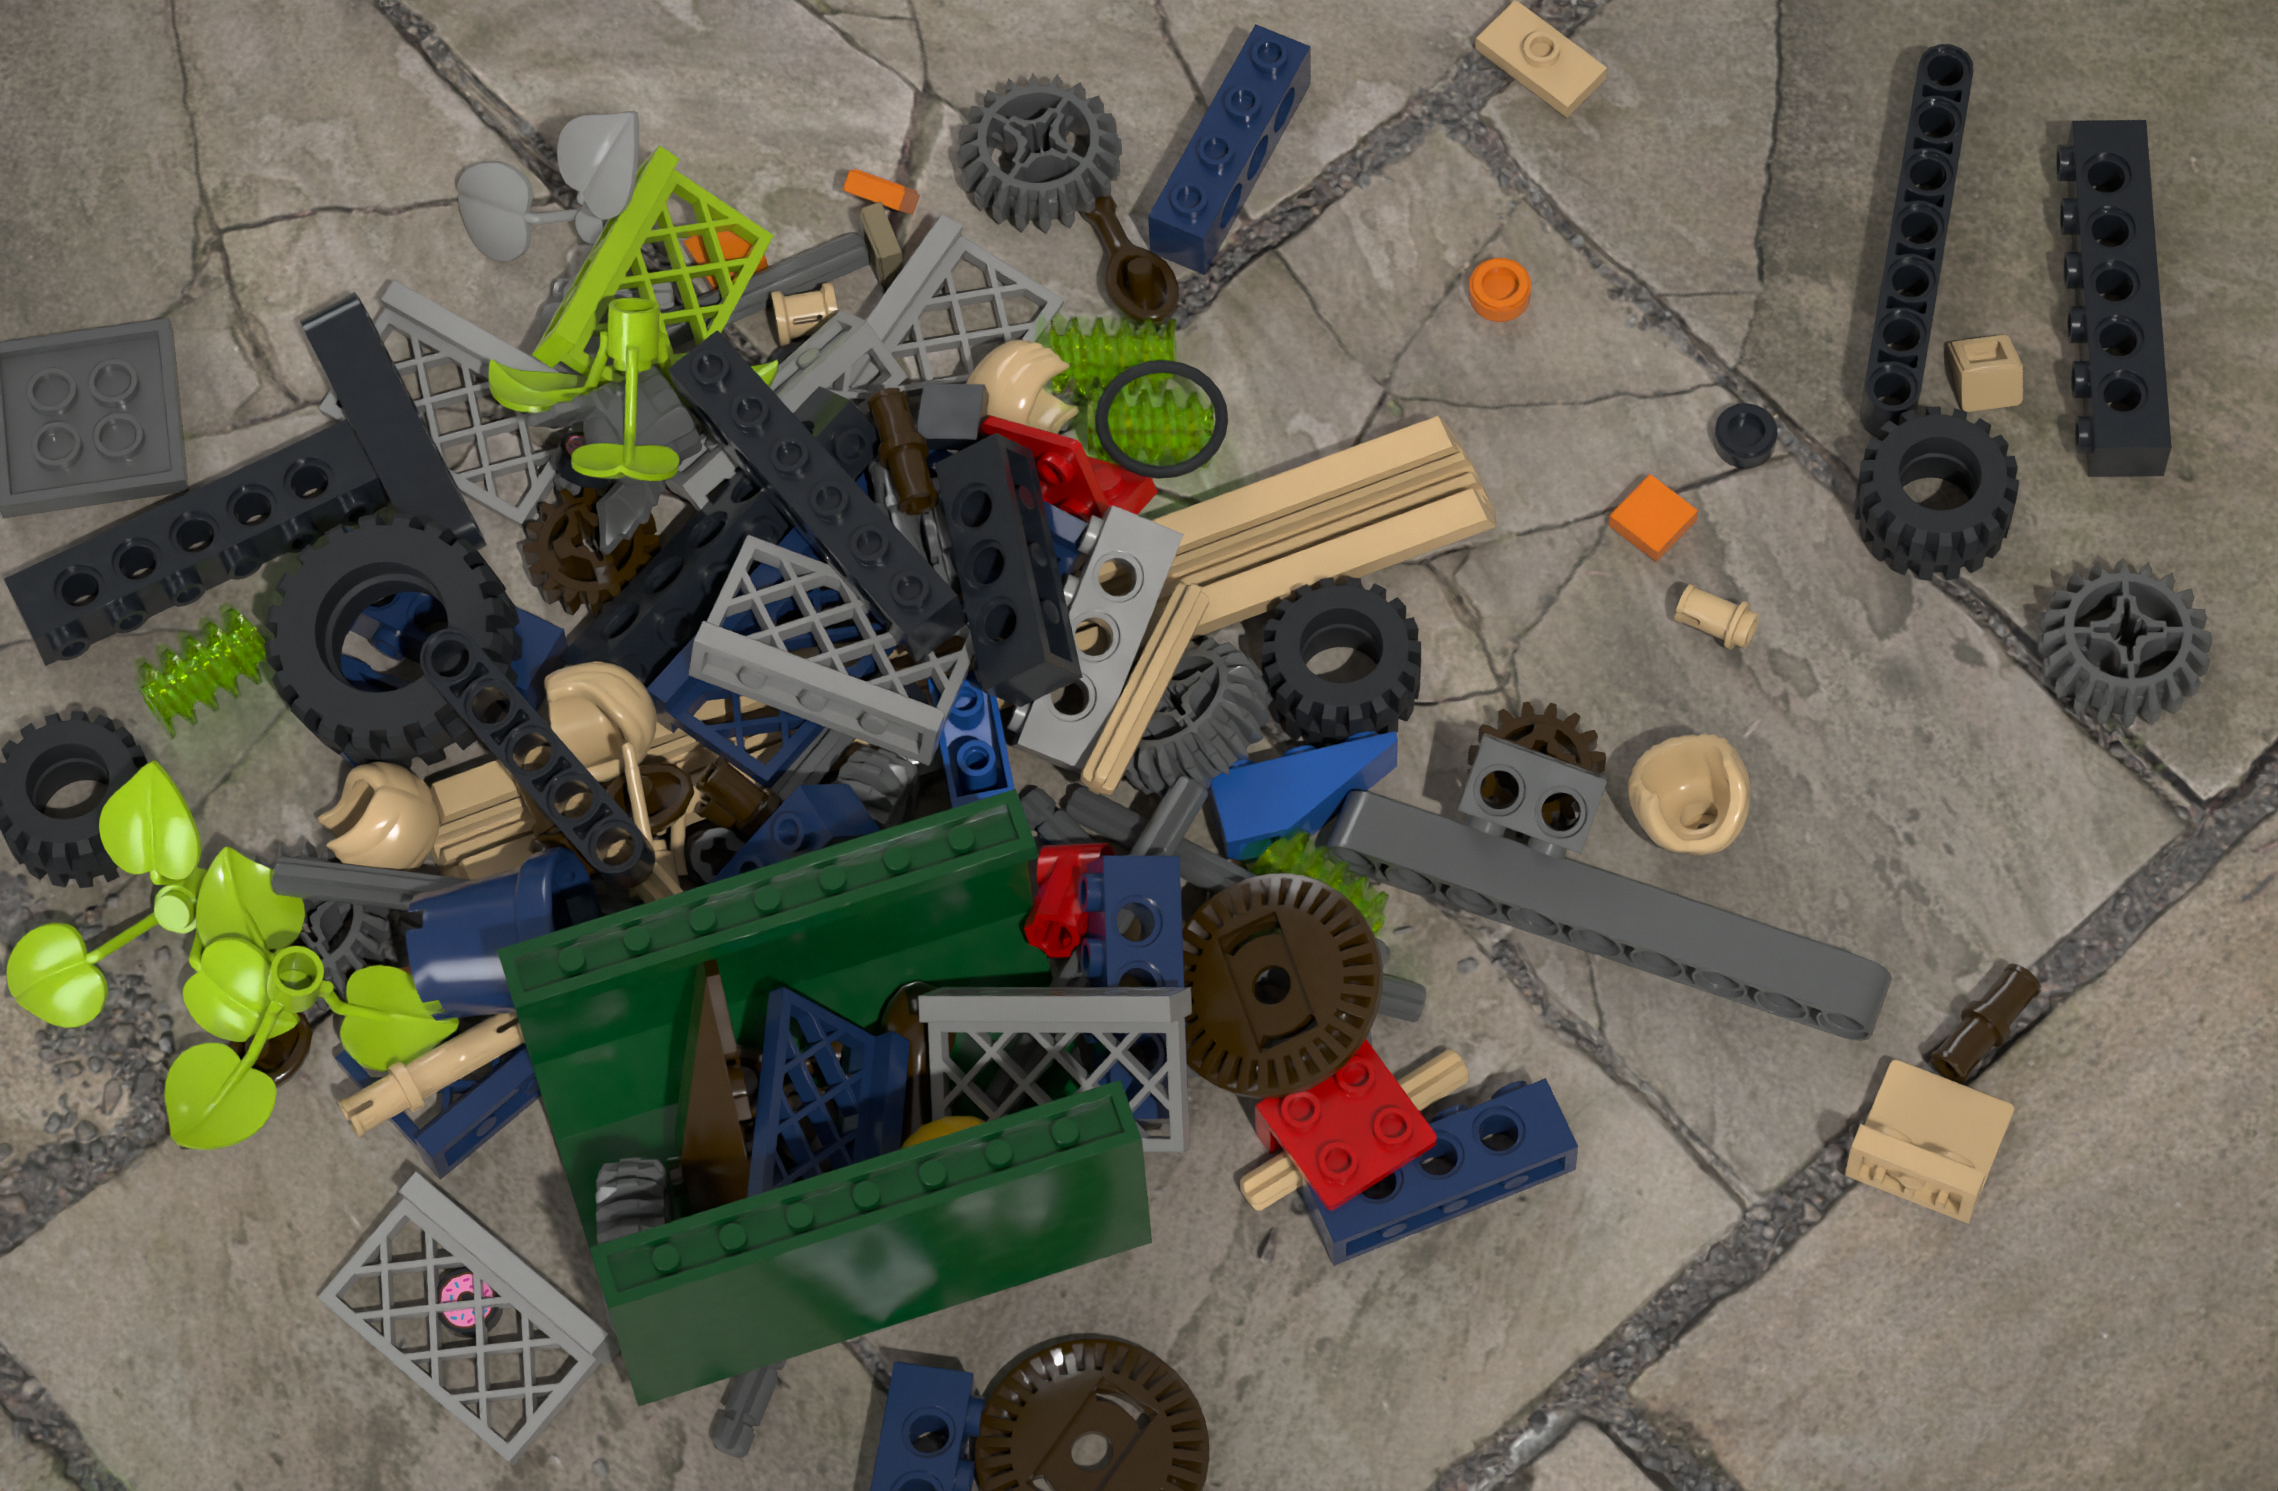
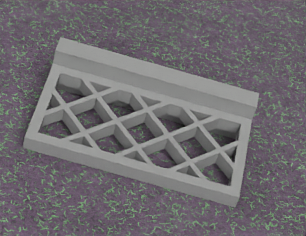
M943 213L866 319L894 359L917 355L923 382L896 387L900 389V392L906 391L908 398L921 396L924 384H966L975 369L969 346L1002 341V344L1020 337H1023L1022 340L1038 343L1063 307L1065 300L962 236L963 225ZM963 258L985 271L988 289L956 293L952 273ZM997 279L1006 284V286L999 287ZM945 286L947 295L936 297L941 288ZM1025 296L1043 308L1034 322L1008 326L1002 299ZM992 301L999 328L966 333L960 306ZM950 308L956 335L923 340L919 319L924 312ZM910 332H912L914 342L902 344ZM960 348L966 375L933 380L927 353ZM869 351L852 365L849 388L866 389L884 373ZM836 380L828 387H835ZM947 450V451H949V452L955 454V453H957V452H959V451H961V450Z
M393 280L381 298L385 309L374 325L383 342L386 341L392 330L411 339L415 359L397 363L395 366L401 376L418 372L424 399L416 400L414 403L420 413L427 412L431 435L446 465L447 460L444 449L476 440L478 442L483 468L460 474L450 470L461 494L526 530L528 522L532 521L540 505L545 501L555 485L553 480L558 470L554 465V457L558 447L534 454L529 432L530 424L527 420L534 413L526 414L525 412L516 411L517 416L483 425L478 398L492 394L488 380L491 359L519 370L560 372L400 282ZM422 346L433 351L435 354L424 356ZM449 363H454L461 367L466 387L433 396L427 369ZM473 375L486 382L475 385ZM332 387L318 408L322 415L336 423L348 419L352 429L357 434L345 410L341 408L342 404ZM469 400L474 428L441 436L436 409ZM584 421L565 426L569 428L567 434L583 432ZM520 429L525 456L492 465L486 438ZM546 464L539 475L537 467ZM528 469L532 487L519 507L516 508L500 499L495 478ZM486 480L488 491L474 483Z
M748 535L707 622H702L694 639L689 676L930 766L938 748L942 730L975 658V651L970 629L965 625L954 634L966 639L961 651L940 658H936L932 651L923 659L924 663L895 672L884 650L900 644L889 632L876 636L865 615L870 611L857 599L858 597L828 564ZM753 560H757L778 568L785 582L756 591L747 572ZM826 586L839 591L845 604L816 613L805 591ZM741 588L744 595L736 597L739 589ZM793 596L804 618L775 627L764 605ZM752 609L762 631L743 636L722 628L726 617ZM853 618L864 640L835 649L824 627ZM812 632L823 654L804 659L788 653L783 640ZM872 654L883 676L866 682L848 675L843 663ZM953 669L948 680L944 672ZM932 677L941 694L937 707L935 708L909 698L903 686Z
M941 987L918 996L919 1022H928L932 1121L952 1116L951 1106L964 1092L989 1117L986 1122L1006 1116L1025 1093L1038 1105L1052 1102L1053 1100L1035 1082L1055 1060L1081 1085L1074 1094L1099 1087L1098 1082L1119 1060L1144 1085L1129 1102L1132 1113L1151 1093L1169 1110L1170 1136H1150L1136 1122L1142 1138L1143 1152L1184 1153L1190 1150L1184 1017L1192 1014L1191 987ZM948 1032H967L986 1051L983 1057L967 1074L949 1058ZM986 1032H1003V1034L995 1042ZM1017 1033H1030L1049 1052L1029 1075L1003 1050ZM1049 1033L1066 1034L1057 1042ZM1080 1033H1092L1111 1052L1092 1075L1065 1050ZM1111 1033L1129 1034L1120 1043ZM1143 1033H1166L1167 1062L1153 1076L1128 1049ZM993 1060L1019 1085L1000 1107L974 1083L976 1078ZM1167 1075L1168 1090L1161 1084V1082L1167 1077ZM950 1078L957 1084L952 1091L950 1088Z
M415 1171L398 1191L404 1196L403 1199L317 1298L514 1466L600 1364L607 1367L621 1351L619 1343ZM409 1220H412L425 1232L426 1259L392 1263V1239ZM437 1243L453 1256L438 1258ZM380 1255L381 1264L371 1265L373 1261ZM467 1267L473 1272L474 1300L438 1304L439 1269ZM427 1271L428 1305L395 1309L393 1275ZM381 1276L383 1310L355 1313L341 1301L343 1296L359 1278ZM483 1281L501 1297L484 1299ZM499 1307L501 1309L514 1307L521 1313L522 1341L488 1344L484 1308ZM475 1309L476 1346L442 1350L441 1321L438 1319V1313ZM429 1317L431 1351L407 1354L399 1351L396 1348L395 1320ZM383 1322L384 1337L368 1323ZM533 1324L550 1338L534 1339ZM563 1348L578 1361L560 1383L536 1386L534 1351ZM523 1352L525 1387L490 1391L489 1356ZM477 1357L479 1392L456 1395L448 1393L444 1389L443 1361ZM431 1362L432 1378L416 1364ZM548 1396L537 1409V1397ZM525 1398L527 1422L511 1441L507 1443L492 1430L491 1402ZM479 1403L480 1419L464 1405Z

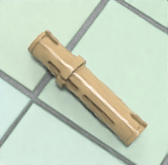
M495 1014L405 1066L400 1061L391 1065L387 1069L389 1075L350 1097L339 1100V1107L346 1121L351 1120L352 1124L350 1127L358 1138L365 1135V1132L407 1108L412 1113L419 1110L425 1105L423 1099L518 1045L525 1044L520 1024L516 1020L518 1018L517 1014Z

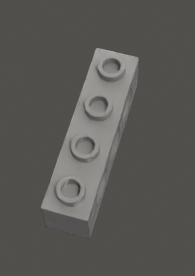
M1114 505L1104 512L1102 519L1094 515L1091 516L1078 547V551L1087 554L1079 578L1068 574L1063 584V591L1074 641L1078 625L1081 622L1091 621L1099 624L1104 629L1107 635V646L1101 655L1091 656L1083 653L1075 641L1082 678L1073 683L1079 686L1084 697L1083 706L1078 714L1065 715L1060 713L1052 703L1051 693L1022 707L1014 706L1007 724V729L1017 732L1011 745L1012 748L1081 775L1120 696L1184 534ZM1114 562L1126 568L1131 579L1130 588L1126 595L1112 596L1102 589L1099 583V571L1103 564Z

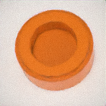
M1492 258L1482 262L1475 268L1470 277L1469 300L1473 309L1481 317L1494 322H1506L1519 317L1527 309L1531 296V279L1521 264L1508 258Z

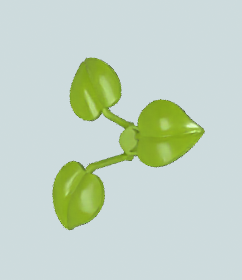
M621 298L609 303L608 331L600 332V347L588 378L572 374L519 370L491 359L488 380L493 397L501 405L511 410L537 413L551 410V406L557 402L572 401L577 395H586L592 389H597L608 357L613 358L614 367L618 370L626 371L624 445L597 443L579 447L572 452V468L583 475L596 478L620 479L627 476L630 479L639 481L667 480L675 476L679 470V456L671 448L659 445L636 446L638 372L651 369L652 360L657 358L663 377L677 393L668 371L672 364L667 351V334L659 333L660 305L657 302L643 298ZM778 359L770 363L751 366L762 380L771 387L778 373Z
M156 760L142 767L109 798L102 809L99 820L100 838L103 846L117 866L130 874H143L150 871V879L155 885H166L155 897L154 912L87 953L81 934L75 927L66 923L56 922L43 924L21 938L8 960L7 983L11 995L15 997L16 1002L24 1009L52 1025L64 1028L79 1027L92 1021L102 1012L108 996V986L103 973L94 963L109 956L158 924L164 929L175 933H188L196 929V907L199 891L208 871L197 867L201 856L199 831L180 790ZM196 931L189 955V964L197 973L185 983L182 993L183 1001L190 1015L207 1032L225 1040L246 1042L250 1036L257 1033L271 1003L267 994V981L271 963L267 955L259 947L242 938H221L208 945L204 950ZM282 1011L268 1038H274L295 1027L300 1022L298 1014Z
M224 847L219 852L203 879L196 907V929L204 949L214 941L226 937L242 938L259 947L267 955L271 963L267 981V994L271 1003L242 1060H240L233 1049L224 1044L203 1043L192 1046L182 1052L169 1069L165 1081L164 1099L169 1121L170 1137L177 1145L195 1150H217L239 1144L255 1135L269 1120L275 1107L277 1095L275 1083L268 1075L251 1067L258 1059L282 1011L288 1013L303 1012L309 1009L318 997H322L333 1012L346 1016L340 1029V1039L346 1052L358 1064L379 1072H388V1067L399 1061L405 1066L435 1049L457 1031L459 1025L458 1019L436 1021L431 1014L442 1008L439 1000L422 1003L412 974L390 966H369L354 972L346 986L347 1003L342 1002L333 992V984L330 981L323 980L324 967L319 956L306 947L291 946L299 937L305 919V908L302 898L276 895L272 889L273 869L248 859L231 847Z

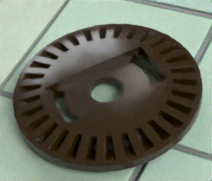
M1274 873L1250 877L1232 884L1215 894L1195 912L1182 929L1184 987H1191L1192 1014L1185 1017L1187 1064L1201 1077L1218 1088L1238 1096L1255 1099H1275L1306 1091L1329 1079L1344 1067L1356 1054L1368 1036L1377 1016L1382 997L1383 967L1377 939L1360 910L1342 893L1326 883L1308 876L1290 873ZM1274 927L1282 928L1279 935L1270 934L1253 939L1241 947L1235 956L1230 955L1237 946L1255 933ZM1270 968H1282L1288 972L1291 980L1287 996L1279 1003L1273 1005L1261 1003L1255 992L1258 978ZM1316 1019L1317 1024L1313 1029L1308 1030L1298 1036H1295L1296 1034L1306 1029ZM1295 1036L1270 1049H1264L1267 1040H1283Z
M1079 1339L1059 1343L1043 1349L1022 1361L1005 1376L987 1401L981 1416L980 1437H976L975 1465L981 1491H1039L1033 1481L1044 1478L1052 1491H1203L1210 1462L1209 1435L1206 1420L1199 1402L1188 1384L1159 1357L1142 1348L1106 1339ZM1096 1394L1113 1396L1131 1404L1144 1415L1149 1425L1140 1429L1138 1423L1128 1412L1115 1404L1097 1401ZM1095 1434L1109 1441L1113 1448V1456L1106 1467L1097 1471H1086L1076 1465L1072 1458V1449L1074 1444L1083 1436Z

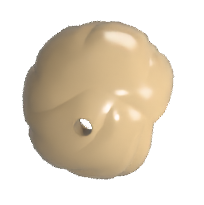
M1012 340L996 347L981 360L966 384H985L989 393L986 419L991 415L1058 434L1061 427L1080 412L1077 406L1067 404L1043 389V386L1050 379L1068 369L1070 364L1062 361L1060 356L1055 354L1051 348H1045L1042 344L1031 342L1030 340Z
M588 662L556 670L545 677L544 689L547 696L550 728L598 782L615 779L625 772L622 754L624 743L630 742L634 745L638 765L644 760L656 734L657 715L651 695L633 674L611 663Z
M1705 733L1699 736L1694 734L1672 737L1660 744L1653 745L1650 750L1645 751L1637 759L1636 764L1632 768V774L1628 779V796L1632 811L1640 826L1659 847L1673 853L1702 856L1724 850L1741 832L1746 823L1750 808V779L1737 750L1725 738Z
M382 761L369 762L352 769L346 778L342 797L338 804L317 818L319 824L338 837L328 842L326 846L334 852L342 864L405 872H416L424 863L434 847L440 826L438 807L432 798L427 784L408 769L397 764Z

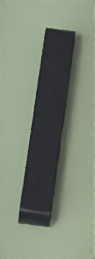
M1938 44L1930 47L1922 54L1917 70L1860 407V421L1863 427L1876 438H1878L1879 429L1889 420L1899 426L1902 413L1914 409L1917 414L1974 72L1973 61L1969 54L1962 48L1952 44ZM1944 80L1950 82L1953 85L1941 86L1936 84L1934 81ZM1937 132L1945 137L1932 138L1927 136L1925 133ZM1928 184L1935 187L1936 190L1925 191L1915 185ZM1918 236L1924 238L1928 242L1925 244H1916L1910 242L1906 238ZM1909 289L1917 292L1919 296L1906 297L1900 295L1897 291ZM1902 343L1911 349L1908 351H1897L1890 348L1888 344ZM1891 396L1899 399L1902 404L1887 405L1878 399Z

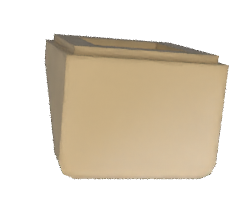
M1996 335L1947 343V351L1957 395L1963 411L1973 412L2011 407L2022 403L2023 365L2008 335Z

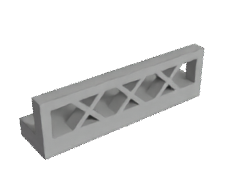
M840 310L778 365V373L770 388L792 413L821 386L847 399L854 398L852 402L865 415L869 412L867 403L872 395L887 388H896L907 378V375L866 320ZM869 351L884 373L866 389L849 388L852 365ZM836 380L835 387H828ZM707 429L699 435L702 450L683 460L677 474L666 480V485L669 489L688 499L697 512L709 501L706 495L725 478H731L739 470L736 469L739 466L738 463Z

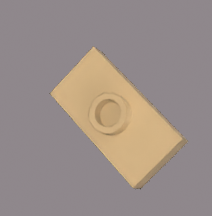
M1514 0L1476 37L1475 49L1566 118L1607 79L1606 66L1517 0Z

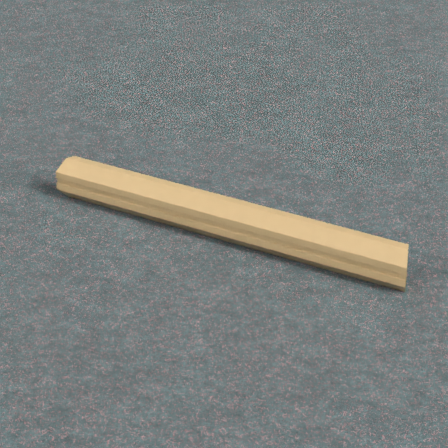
M1439 416L1151 520L1184 535L1134 660L1139 659L1174 587L1179 583L1187 585L1195 583L1201 586V591L1209 597V605L1192 637L1194 639L1273 610L1284 598L1294 602L1295 590L1305 584H1308L1310 589L1314 591L1320 589V579L1334 577L1335 585H1340L1347 582V577L1359 578L1495 528V508L1482 485L1473 462L1448 424ZM1109 562L1103 564L1099 571V583L1106 593L1112 596H1124L1127 594L1131 579L1125 567L1118 563ZM1078 570L1074 576L1079 578L1081 571ZM958 594L959 602L964 601L963 594ZM1085 621L1078 625L1075 631V641L1083 653L1098 656L1104 652L1107 646V635L1099 624ZM952 635L933 651L936 658L961 651L966 639ZM860 641L833 644L835 649ZM901 645L888 657L896 671L924 663L921 660L917 664ZM818 646L802 648L791 652V654L808 659L819 655ZM976 656L972 662L969 672L974 671V661L976 659ZM862 657L845 662L843 665L844 667L855 666ZM953 669L944 672L945 675H946V676L951 675ZM932 677L916 681L925 694L929 705L932 706L928 679H932ZM745 696L740 697L743 721L780 716L779 709ZM732 698L706 701L693 716L706 725L735 722ZM997 698L999 710L1014 705ZM656 722V734L653 742L649 746L646 757L638 766L652 763L675 764L687 772L692 778L695 793L686 810L685 826L706 819L696 813L698 803L708 804L707 801L705 802L700 799L703 793L696 789V783L711 762L715 764V760L719 756L678 728L675 733H672ZM797 729L789 730L790 737L797 731ZM781 731L757 734L752 737L744 736L746 752L764 765L783 746ZM736 737L726 738L737 745ZM856 738L828 773L839 770L841 766L847 763L850 755L864 746L879 750L881 747ZM499 759L432 784L430 791L438 807L440 826L431 856L441 876L474 880L520 867L527 857L531 855L528 848L531 839L535 838L532 831L535 821L517 784L513 781L510 771ZM737 769L740 773H742L746 778H748L761 790L765 789L764 786H762L761 784L753 780L751 777ZM614 779L599 783L606 790ZM671 826L662 832L652 834V838L671 832Z

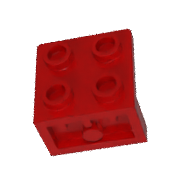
M991 415L981 424L986 438L997 433L1033 450L1043 500L1086 523L1089 522L1092 515L1102 519L1104 512L1112 505L1138 515L1158 493L1152 478L1127 471L1120 465L1087 456L1082 444L1076 439Z
M1365 1039L1348 1063L1324 1082L1306 1091L1275 1099H1264L1255 1105L1257 1137L1270 1155L1280 1148L1284 1149L1322 1204L1330 1211L1340 1207L1427 1152L1437 1143L1436 1133L1367 1039Z

